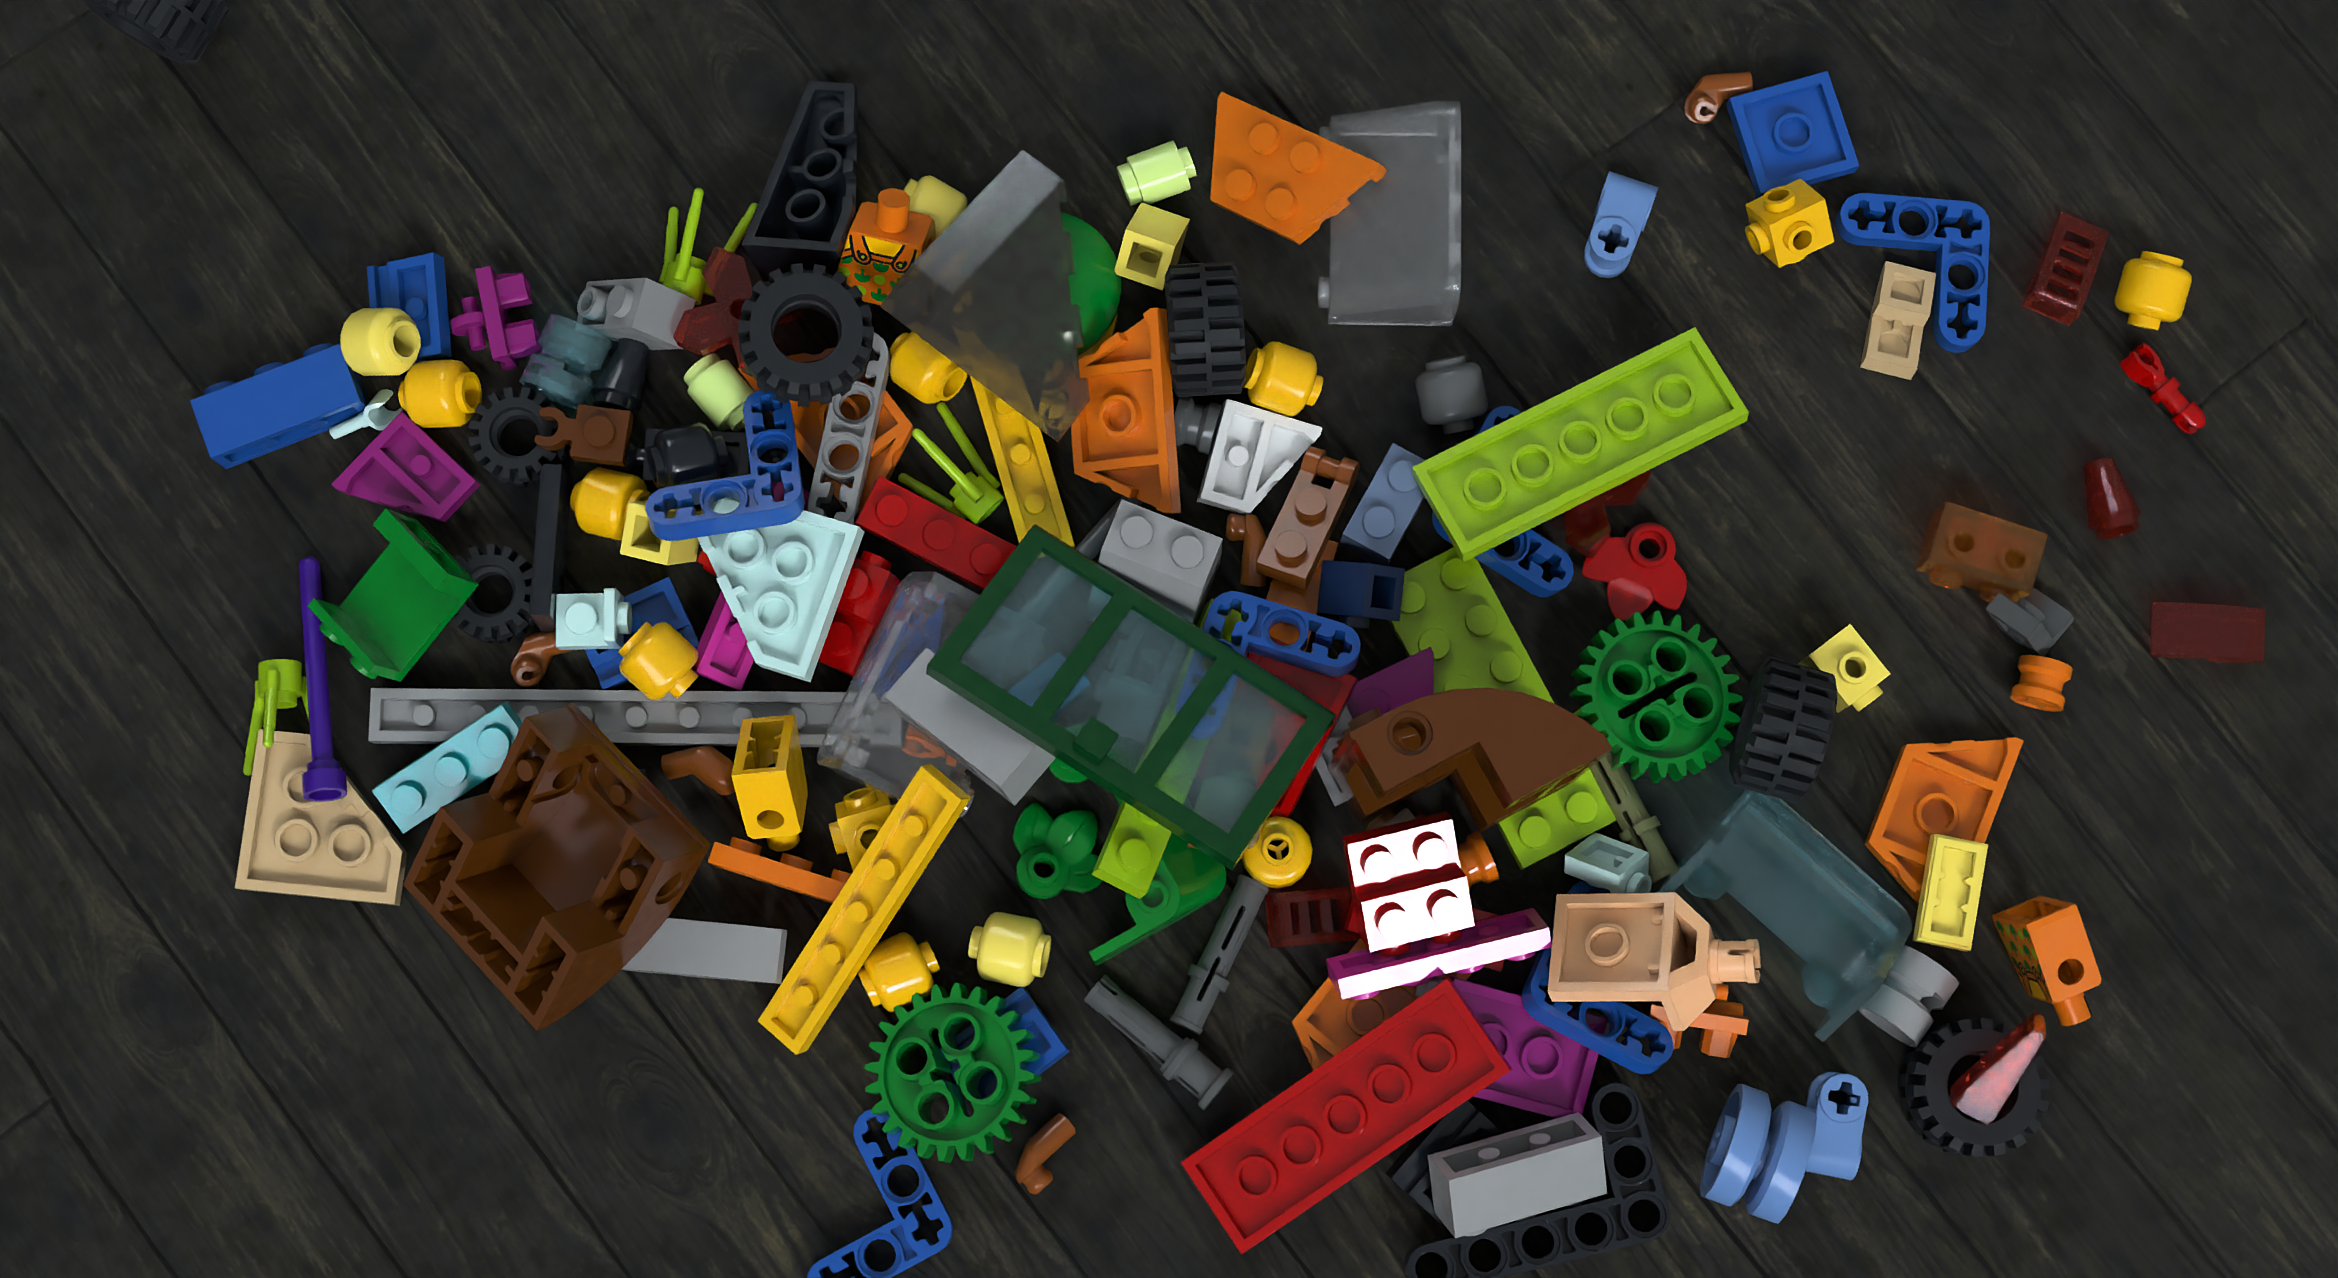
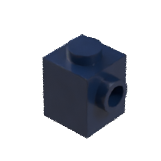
M1323 560L1317 613L1338 615V622L1352 628L1369 629L1370 619L1400 621L1405 568L1370 563Z

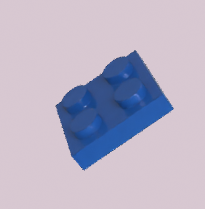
M1828 71L1729 98L1726 106L1756 198L1763 196L1774 187L1785 186L1800 178L1808 185L1854 173L1858 169L1859 163Z

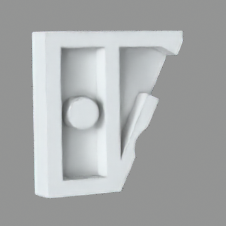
M1226 399L1222 405L1197 502L1241 515L1250 514L1272 487L1321 435L1322 427Z

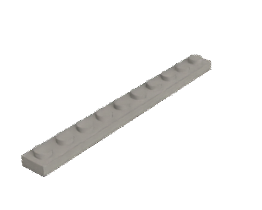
M371 688L368 741L374 744H440L505 700H507L522 723L527 716L574 703L615 746L711 745L737 747L742 719L795 714L801 747L903 748L904 719L898 715L884 697L887 692L685 691L678 699L668 693L662 699L655 701L647 698L640 690Z

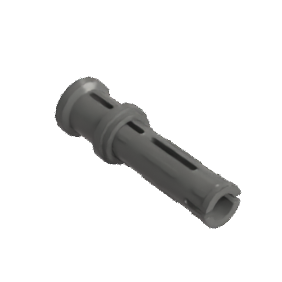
M1106 974L1085 997L1084 1002L1086 1004H1089L1098 1013L1102 1014L1111 1024L1162 1065L1160 1071L1163 1072V1077L1168 1081L1175 1079L1199 1099L1198 1106L1203 1110L1209 1106L1233 1076L1234 1072L1229 1068L1222 1070L1198 1050L1199 1043L1193 1038L1190 1040L1188 1037L1184 1040L1181 1039L1135 999L1120 989Z

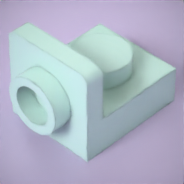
M604 588V593L556 594V647L559 650L621 649L623 647L624 634H631L632 607L630 602H624V596L616 588Z
M1594 832L1565 854L1564 873L1587 881L1591 886L1610 890V893H1650L1652 880L1648 875L1649 852Z

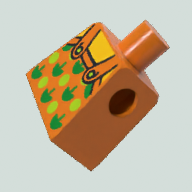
M896 188L885 189L878 195V204L868 201L861 203L849 230L837 271L847 277V285L851 288L855 285L863 294L862 301L927 316L940 285L935 222L929 215L909 211L910 197L905 191Z
M2039 895L1992 915L1994 924L2028 996L2053 1004L2061 1026L2075 1025L2092 1017L2093 1014L2084 991L2100 985L2102 978L2077 905Z

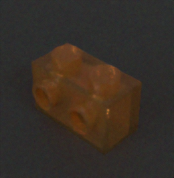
M1946 501L1932 514L1916 570L1929 574V581L1941 587L1960 589L1961 585L1981 591L1980 598L1988 602H1992L1998 593H2001L2016 603L2020 598H2025L2032 592L2048 534Z

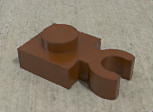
M578 404L576 419H571L554 407L540 409L539 416L543 420L558 423V430L554 435L550 437L535 435L534 441L540 448L556 451L569 444L571 445L570 457L573 460L626 467L634 418L631 411Z

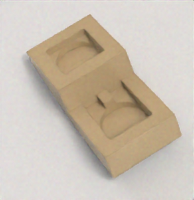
M1889 261L1884 263L1869 319L1860 368L1908 380L1912 379L1918 366L1923 327L1930 317L1936 273Z

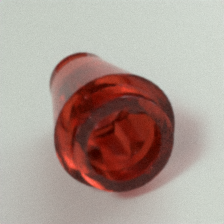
M2102 458L2084 465L2088 527L2094 529L2097 538L2101 540L2119 538L2136 531L2139 528L2137 518L2141 515V511L2119 469L2116 467L2115 460L2113 458Z

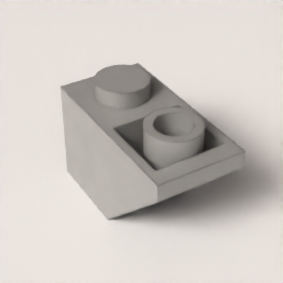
M648 278L588 281L586 289L578 300V318L574 330L585 335L619 342L622 338L634 339L644 343L650 350L683 349L696 299Z

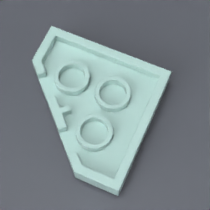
M723 498L715 502L711 509L717 513H729L735 510L740 502L733 498ZM803 510L797 519L783 525L697 538L718 577L716 578L730 610L733 616L737 618L746 637L750 653L755 663L760 667L811 682L864 535V531L859 526Z

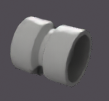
M1899 945L1883 968L1886 980L1884 982H1874L1859 1003L1857 1009L1870 1022L1890 1036L1909 1046L1917 1047L1934 1022L1930 1014L1931 1010H1942L1958 987L1959 982L1948 970L1928 956L1906 945Z

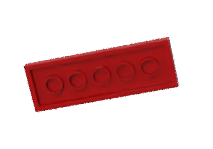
M1449 977L1180 1163L1242 1255L1510 1072L1512 1067Z

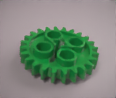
M1654 611L1647 618L1646 622H1644L1639 612L1633 613L1626 619V625L1619 618L1614 620L1607 627L1608 633L1600 630L1591 639L1594 647L1587 646L1580 652L1579 657L1586 665H1579L1572 671L1571 676L1584 683L1570 692L1571 698L1584 701V706L1578 709L1574 715L1583 720L1588 719L1590 725L1607 738L1612 747L1610 751L1615 754L1611 769L1615 771L1628 762L1631 764V779L1634 780L1643 775L1647 769H1649L1652 783H1658L1664 779L1667 771L1674 782L1685 777L1687 770L1696 775L1706 768L1705 761L1712 763L1722 755L1719 747H1725L1734 739L1726 728L1734 727L1741 720V717L1728 710L1743 701L1742 696L1728 692V687L1739 680V676L1724 674L1721 669L1731 659L1730 656L1714 657L1711 651L1718 640L1714 637L1702 644L1698 640L1700 633L1699 624L1694 625L1687 632L1682 631L1680 615H1675L1666 625H1663L1660 611ZM1656 653H1660L1669 659L1672 665V672L1661 668L1657 662ZM1686 675H1691L1694 678L1693 683L1675 690L1665 699H1658L1628 718L1621 719L1618 716L1619 710L1636 704L1646 695L1655 694ZM1613 676H1619L1625 680L1629 687V695L1623 694L1615 688ZM1683 699H1688L1697 706L1699 718L1688 714L1684 708ZM1640 721L1652 726L1656 733V741H1651L1642 734Z
M954 983L950 997L945 988L937 984L932 986L931 1001L915 993L912 996L913 1010L910 1011L899 1005L893 1007L899 1019L896 1025L880 1022V1028L888 1036L886 1042H870L869 1047L881 1054L880 1061L865 1064L864 1068L878 1074V1081L865 1087L867 1093L881 1095L882 1100L871 1109L872 1114L879 1116L890 1115V1118L882 1128L884 1133L893 1135L902 1131L898 1146L910 1149L918 1142L917 1156L929 1159L937 1148L938 1160L951 1163L956 1149L960 1159L969 1162L973 1161L974 1145L983 1153L992 1154L994 1153L992 1136L995 1135L1002 1140L1010 1142L1012 1136L1006 1124L1009 1121L1021 1124L1027 1122L1024 1115L1018 1110L1020 1103L1036 1104L1037 1099L1026 1092L1025 1088L1026 1084L1041 1081V1076L1027 1071V1064L1038 1060L1040 1053L1024 1050L1023 1045L1029 1042L1034 1034L1027 1029L1015 1031L1014 1029L1020 1023L1023 1016L1014 1010L1002 1015L1007 1001L999 996H995L987 1003L988 991L976 986L969 998L967 987L960 983ZM971 1022L975 1029L974 1040L967 1048L960 1050L956 1042L957 1032L965 1023ZM934 1029L939 1031L938 1036L942 1051L939 1046L935 1045L931 1034ZM923 1047L927 1054L926 1065L923 1070L913 1075L909 1067L910 1057L916 1049ZM948 1061L960 1065V1068L954 1072L957 1084L945 1080V1077L951 1073ZM993 1070L997 1078V1087L991 1096L982 1099L978 1091L979 1080L986 1072ZM963 1094L971 1102L974 1109V1114L971 1117H968L966 1114L967 1108ZM945 1096L949 1103L948 1114L943 1121L935 1124L931 1118V1106L937 1098Z

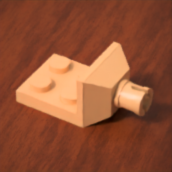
M1676 892L1557 894L1547 990L1552 1002L1661 1001L1673 1031H1685L1716 999L1717 984H1722L1723 982L1759 983L1760 972L1755 970V968H1761L1758 940L1722 941L1721 939H1715L1710 924Z

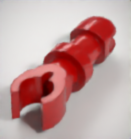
M2142 343L2120 362L2122 370L2130 379L2151 390L2152 394L2149 397L2155 404L2161 402L2173 415L2171 420L2181 431L2186 434H2194L2198 428L2204 427L2206 417L2201 408L2194 401L2190 403L2177 389L2181 384L2174 376L2169 379L2164 374L2165 371L2160 358L2149 345Z

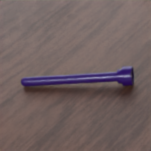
M306 556L300 560L298 567L312 761L306 765L307 771L302 774L303 798L308 801L327 802L341 799L347 795L346 772L340 769V762L334 760L325 635L319 629V625L322 623L321 620L308 607L313 598L323 601L320 563L315 557Z

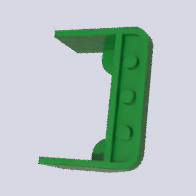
M1087 722L1066 730L1078 736L1080 730ZM1118 737L1107 756L1134 773L1146 744L1142 745L1135 741ZM1055 758L1049 765L1052 774L1063 782L1080 783L1089 779L1058 758ZM1115 796L1119 805H1121L1122 800ZM1185 799L1183 805H1185L1193 811L1188 800ZM1172 832L1148 892L1140 899L1127 892L1125 894L1127 909L1136 926L1091 950L1089 954L1095 965H1100L1215 900L1225 887L1226 870L1224 865L1199 849L1188 847V842Z

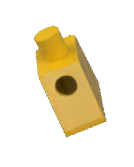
M796 715L742 719L731 776L746 834L752 839L767 838L768 847L771 850H790L797 846L800 841L799 833L803 829L808 797ZM775 763V767H768L769 765Z

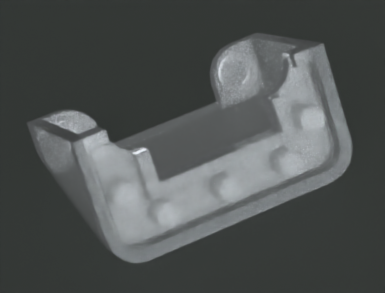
M1432 101L1331 116L1329 127H1320L1319 136L1380 163L1387 169V172L1377 183L1370 179L1348 197L1351 202L1350 205L1336 216L1330 217L1328 277L1319 276L1318 308H1328V324L1452 326L1459 305L1461 289L1460 102Z
M911 572L902 580L821 743L817 755V763L893 800L899 801L920 766L932 764L972 797L959 818L966 814L975 793L974 789L970 788L971 777L964 773L966 767L901 718L884 695L926 647L936 654L980 596L979 594L937 572ZM1000 607L960 662L1004 689L1010 677L1016 678L1024 671L1030 673L1037 666L1043 654L1044 645L1040 642L1046 630Z

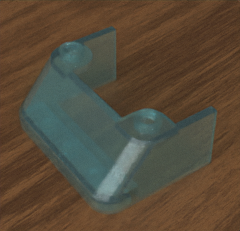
M1746 789L1729 805L1681 859L1657 892H1674L1683 883L1685 888L1694 896L1717 900L1727 891L1806 962L1801 971L1805 994L1813 1003L1828 1010L1814 1034L1822 1042L1880 989L1912 930V921L1903 906L1784 800Z

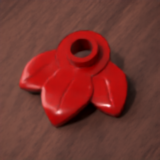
M1646 522L1636 525L1628 532L1626 537H1608L1603 539L1587 555L1581 572L1582 576L1587 579L1608 583L1606 594L1609 609L1615 619L1619 618L1622 622L1626 621L1635 612H1639V614L1644 612L1653 600L1666 609L1676 611L1681 605L1687 590L1686 574L1674 560L1676 553L1674 538L1665 527L1657 523ZM1644 541L1652 542L1657 548V556L1654 558L1642 556L1639 551L1640 543Z

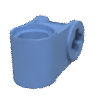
M1609 171L1594 213L1596 218L1584 250L1585 264L1593 274L1603 278H1612L1625 271L1636 247L1640 232H1643L1658 187ZM1606 242L1616 245L1614 253L1604 251Z
M1825 1072L1818 1075L1811 1082L1808 1089L1806 1107L1815 1110L1817 1122L1806 1172L1850 1181L1856 1176L1861 1160L1862 1133L1868 1106L1867 1089L1857 1077L1838 1072ZM1830 1090H1839L1842 1093H1846V1104H1836L1833 1101H1828Z

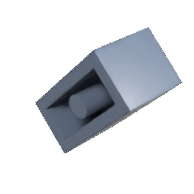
M1394 443L1391 445L1345 528L1339 544L1340 547L1371 564L1388 566L1425 499L1424 494L1412 475V467L1425 461L1424 459Z

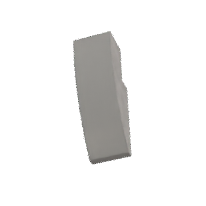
M667 918L644 947L621 970L781 984L787 930Z

